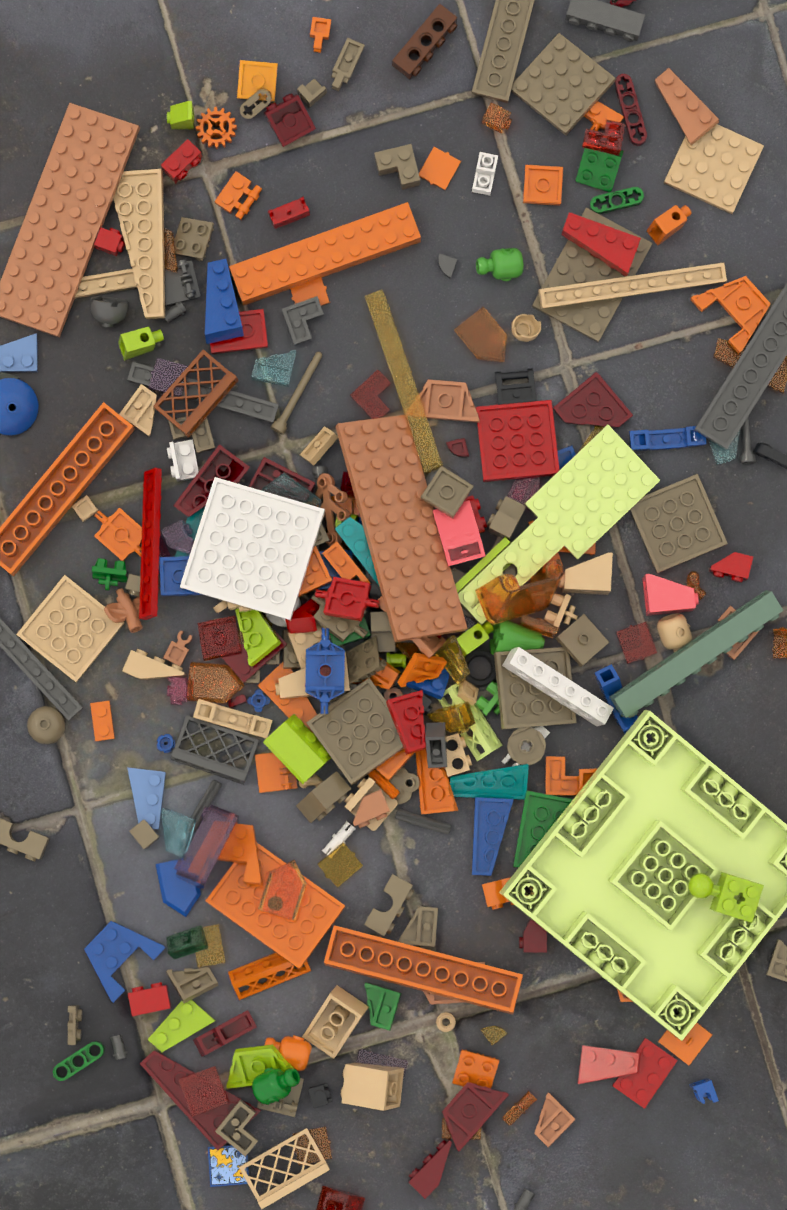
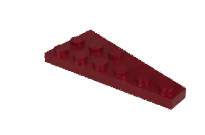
M156 1050L150 1053L140 1065L217 1150L221 1149L227 1141L217 1134L215 1130L241 1098ZM244 1101L246 1104H248L251 1108H253L256 1111L254 1116L249 1120L250 1122L262 1110Z

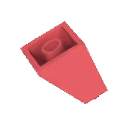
M645 574L642 578L646 616L691 612L699 604L698 594L694 593V588L652 574Z

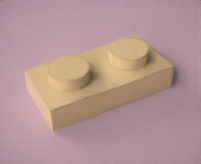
M324 426L302 451L300 456L314 466L334 444L338 436Z

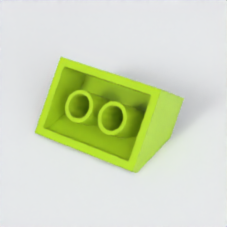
M295 714L282 723L263 741L302 784L316 774L331 759L315 734Z

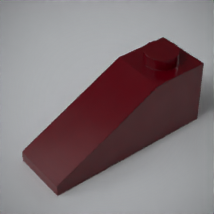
M530 918L523 931V937H519V948H523V952L547 953V931Z

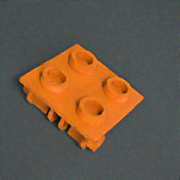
M273 753L255 755L259 793L298 788L296 777Z
M462 1049L452 1083L464 1087L469 1082L491 1088L499 1060Z

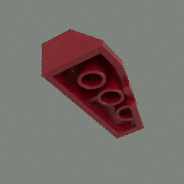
M219 444L173 506L186 516H192L206 506L215 477L238 484L250 466Z

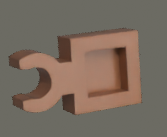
M183 631L178 633L177 643L171 641L163 657L180 667L189 652L185 645L192 641L191 635H189L187 640H182Z

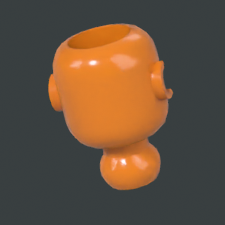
M295 1035L293 1037L285 1036L281 1042H277L272 1037L266 1038L265 1045L273 1044L295 1070L303 1071L306 1069L312 1049L308 1041Z

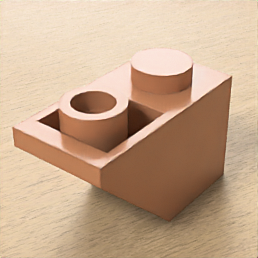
M381 790L362 798L353 821L354 827L358 825L360 829L369 825V820L376 818L378 821L388 816L387 812H390Z

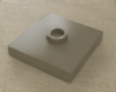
M441 466L420 499L453 519L474 486Z
M585 614L555 638L580 667L609 643Z

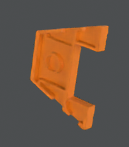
M746 276L691 297V301L701 312L715 301H718L742 328L728 340V343L738 354L743 351L771 305Z
M215 821L187 875L189 877L206 879L210 859L246 863L243 882L245 884L262 885L253 825Z

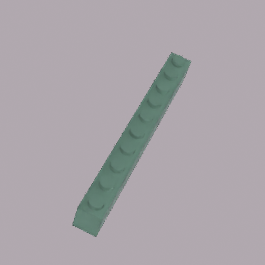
M765 590L690 641L687 645L611 695V701L622 717H634L638 714L640 708L653 704L654 699L659 695L662 697L669 693L671 687L685 682L687 676L701 671V667L706 663H713L717 660L716 656L729 652L735 643L745 641L750 633L761 630L764 627L763 624L768 621H774L780 616L779 613L784 610L773 592Z

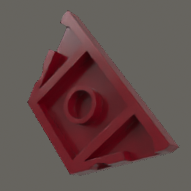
M467 1082L444 1108L442 1114L458 1152L461 1151L509 1096L508 1093Z

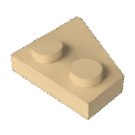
M141 384L119 415L150 437L155 413L153 406L157 401V395Z

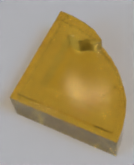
M487 1026L480 1030L492 1046L508 1034L504 1029L497 1026Z

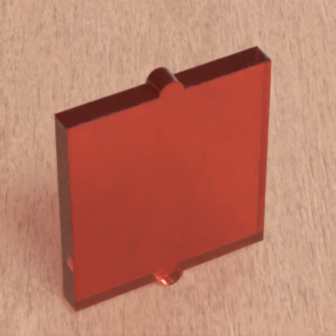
M646 622L635 626L630 625L629 628L616 632L627 664L640 659L644 660L645 657L657 653Z

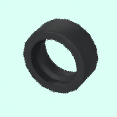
M480 649L470 652L462 663L463 677L474 686L481 687L490 684L496 677L493 654ZM476 657H484L491 664V673L485 679H475L469 673V663Z

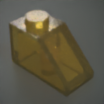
M468 702L439 708L428 714L429 719L435 723L445 722L446 730L450 733L456 731L459 734L470 730L469 727L475 724Z

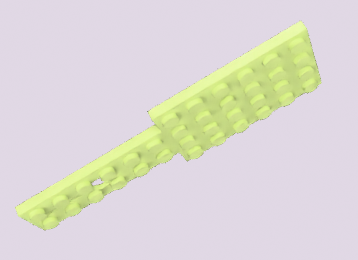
M606 425L524 503L537 519L458 593L460 603L482 625L563 546L576 559H579L644 497L660 479L609 425ZM508 563L514 564L517 568L516 576L511 579L503 575V567Z

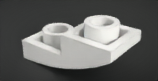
M479 153L472 192L490 196L498 155Z

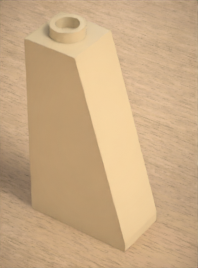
M346 652L344 693L350 692ZM327 665L321 666L320 674L322 676L330 675V667ZM306 668L279 678V683L275 684L276 695H280L281 699L309 697L310 695L305 693Z

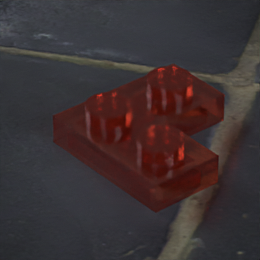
M606 120L604 133L586 129L582 147L619 156L625 124Z
M377 370L350 397L371 419L383 418L390 409L378 396L391 385V382Z

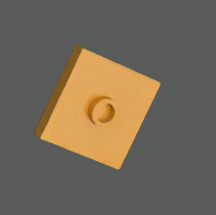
M240 60L237 98L248 99L258 90L267 89L272 95L271 101L275 102L278 63ZM260 93L258 100L267 101V94L262 95Z

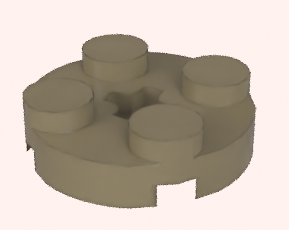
M518 728L508 739V754L519 765H533L540 761L545 753V739L534 728ZM523 741L532 744L529 752L521 749Z

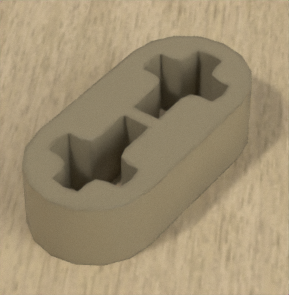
M260 89L243 102L240 107V114L246 119L256 116L271 102L272 95L270 91ZM260 93L262 95L267 94V102L261 101L259 104L256 102L260 98ZM254 104L255 107L252 109V114L249 112L246 114L244 106L250 107Z

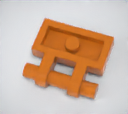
M235 171L214 202L230 214L236 208L238 212L235 217L241 220L250 211L249 208L252 203L259 198L262 188L256 185L253 190H250L249 186L252 182ZM244 194L248 197L243 204L239 203Z

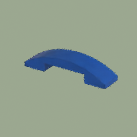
M696 426L679 429L629 431L630 447L633 451L702 446L707 443L706 437L694 430Z

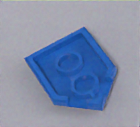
M194 856L155 864L163 903L187 917L201 895L198 878L187 875L194 862Z

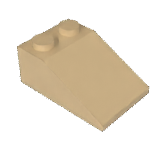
M336 985L302 1037L334 1059L369 1007Z

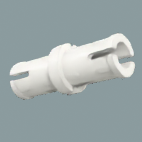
M346 821L337 834L332 835V840L322 851L332 858L340 846L345 845V840L356 828Z

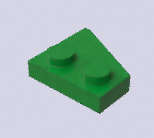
M365 982L364 986L367 993L371 1025L391 1031L402 993Z

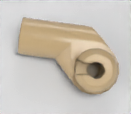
M314 774L304 784L300 781L298 783L301 788H306L307 786L317 787L323 780Z

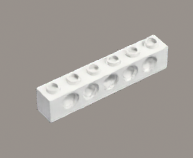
M520 647L511 649L502 665L595 726L605 725L614 709Z

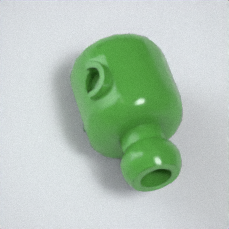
M517 248L493 250L489 259L480 257L476 260V270L479 275L491 272L495 279L510 281L511 278L520 277L524 269L523 256Z

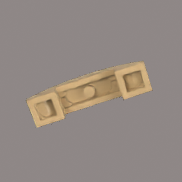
M198 699L193 718L262 738L268 737L272 724L270 719Z

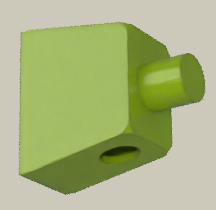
M149 327L121 334L118 345L125 361L154 350L155 343L163 341L164 337L161 330L151 332Z
M488 621L482 625L477 623L448 646L460 661L489 639L488 634L494 631V628Z

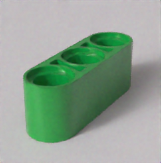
M99 1041L89 1043L57 1064L53 1069L54 1077L59 1081L70 1078L102 1057L105 1052L104 1045ZM92 1045H98L100 1047L99 1055H93L91 1053L90 1049ZM77 1055L82 1056L84 1059L82 1066H77L74 1063V1058ZM60 1066H64L67 1069L65 1077H61L58 1074Z

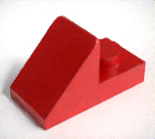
M310 599L293 612L291 621L285 619L288 632L292 634L317 631L314 615L319 610L320 605Z

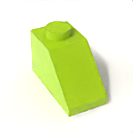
M192 101L170 106V112H167V123H170L171 129H194V107Z

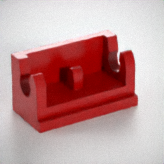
M304 197L269 210L268 214L274 228L277 229L309 216L310 211Z

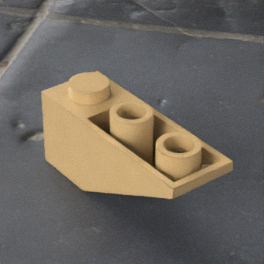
M137 649L136 652L131 650L122 672L140 680L185 677L182 667L172 664L171 667L165 665V660L156 656L154 659L147 657V652Z

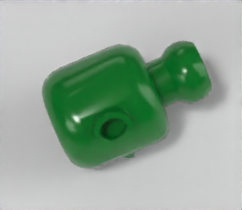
M276 1068L265 1069L264 1073L256 1076L252 1082V1091L255 1098L260 1103L266 1105L279 1102V1100L289 1095L291 1087L299 1084V1073L292 1068L287 1069L285 1072Z

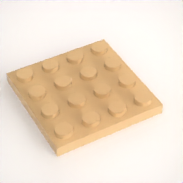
M718 124L692 146H690L685 136L664 184L733 214L764 145Z
M64 575L16 635L77 683L125 622L115 623L111 621L104 611L105 606Z

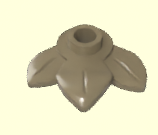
M403 766L389 781L400 792L395 798L398 804L409 801L412 792L418 790L420 786L419 777L414 773H409ZM409 779L413 782L412 786H408L407 781Z

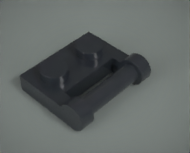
M533 368L519 372H495L498 405L537 401ZM528 378V383L502 385L503 380Z

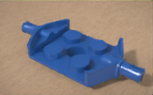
M321 628L322 636L320 642L306 649L305 693L320 700V714H324V706L325 714H329L328 702L344 693L345 650L330 642V628H326V636L325 628ZM321 666H329L331 669L330 675L322 676L320 674Z

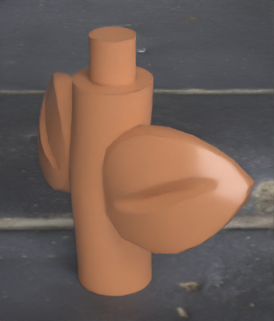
M120 588L116 591L118 603L106 605L104 611L111 621L120 623L126 620L130 632H138L143 628L139 619L140 597L131 600L129 594L125 593L123 588Z

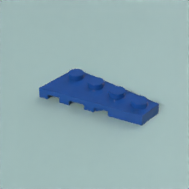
M475 797L472 875H492L514 799Z

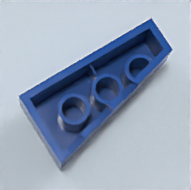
M227 259L208 262L205 315L206 343L209 344L244 336Z

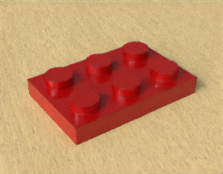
M264 309L239 312L244 336L210 343L211 354L268 348Z
M644 1038L635 1053H641L639 1073L620 1076L612 1085L644 1109L678 1061L646 1038Z

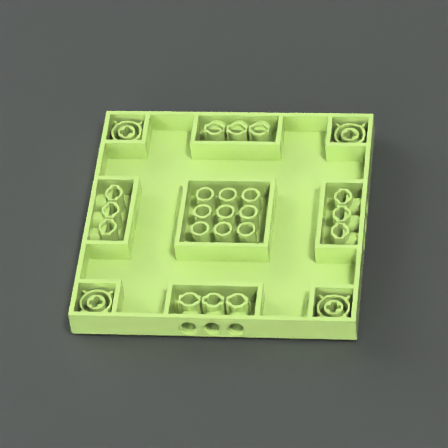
M644 710L499 893L682 1041L787 908V824L651 711ZM647 734L651 735L652 741H647ZM721 872L764 885L753 922L751 923L711 910L710 907L714 896L709 895L703 899L694 897L688 888L691 877L700 873L706 874L712 879L713 884L718 885ZM526 886L530 887V894H525L526 891L524 890V888ZM735 895L734 899L738 900L740 896ZM674 1008L679 1011L678 1015L674 1014Z

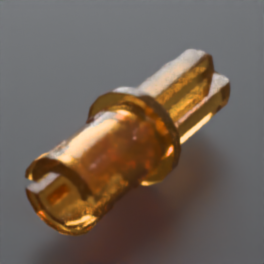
M527 1091L517 1103L514 1102L515 1105L502 1119L509 1126L512 1125L522 1114H525V1111L537 1099Z

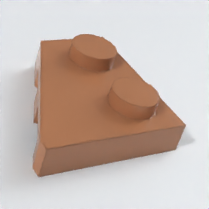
M548 1093L534 1134L549 1148L576 1119Z

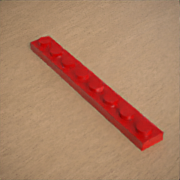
M153 468L144 472L139 619L142 620L157 617L160 508L162 498V469Z

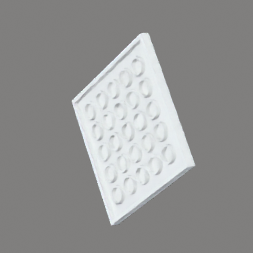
M215 477L180 588L291 621L325 509Z

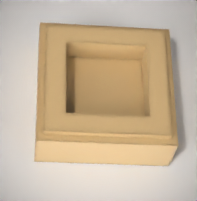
M87 495L72 505V508L83 522L98 512V509Z
M464 679L460 682L457 696L473 706L477 701L479 689Z

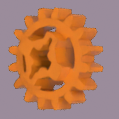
M214 107L212 112L208 108L206 115L201 113L202 119H197L199 126H196V131H201L197 136L202 138V144L208 142V148L215 145L216 149H218L220 144L226 147V141L232 143L230 137L236 136L233 130H237V125H233L236 121L235 118H230V112L225 114L224 108L218 111L217 107ZM227 122L229 124L228 133L224 129ZM205 123H206L207 126H208V129L206 130V133L204 132V125H205ZM213 126H215V127H218V126H219V127H220V130L215 129V130L213 131Z

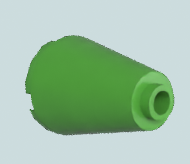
M504 618L495 619L493 623L494 631L491 632L494 633L493 639H490L491 654L511 651V649L517 647L523 650L543 649L545 639L541 633Z

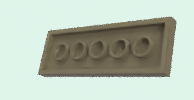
M535 0L495 1L471 94L508 103Z

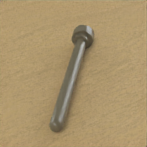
M321 352L315 353L280 419L277 418L270 428L282 435L286 432V422L322 358Z

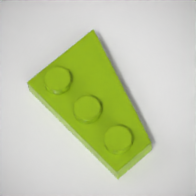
M193 1000L186 1003L181 1001L148 1040L161 1052H164L216 1020Z

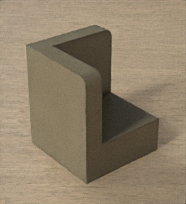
M313 79L306 86L302 84L298 87L297 94L311 107L327 94V89L325 86L322 87L316 79Z
M142 820L129 831L143 849H147L160 838L146 820Z

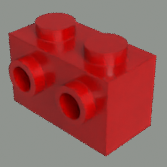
M187 139L161 164V168L176 184L187 176L188 171L192 167H196L201 162V151Z
M162 982L151 984L149 989H143V986L131 988L132 992L128 993L132 1016L172 1008L168 986H163Z

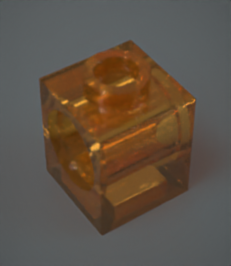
M491 102L482 118V124L502 134L504 129L508 130L512 119H510L511 112Z

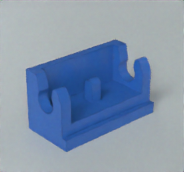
M706 1078L689 1084L690 1088L694 1091L696 1099L701 1103L705 1104L703 1097H708L713 1103L719 1101L712 1080Z

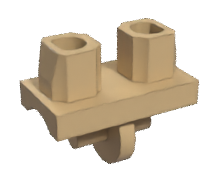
M554 594L550 604L560 607L559 611L554 613L547 610L544 618L546 622L553 625L552 628H559L563 615L566 616L564 624L569 625L571 619L577 620L578 616L573 614L576 607L570 605L569 610L565 611L571 598L570 595Z

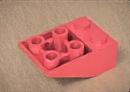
M470 500L464 501L453 519L438 509L432 510L448 566L486 556Z

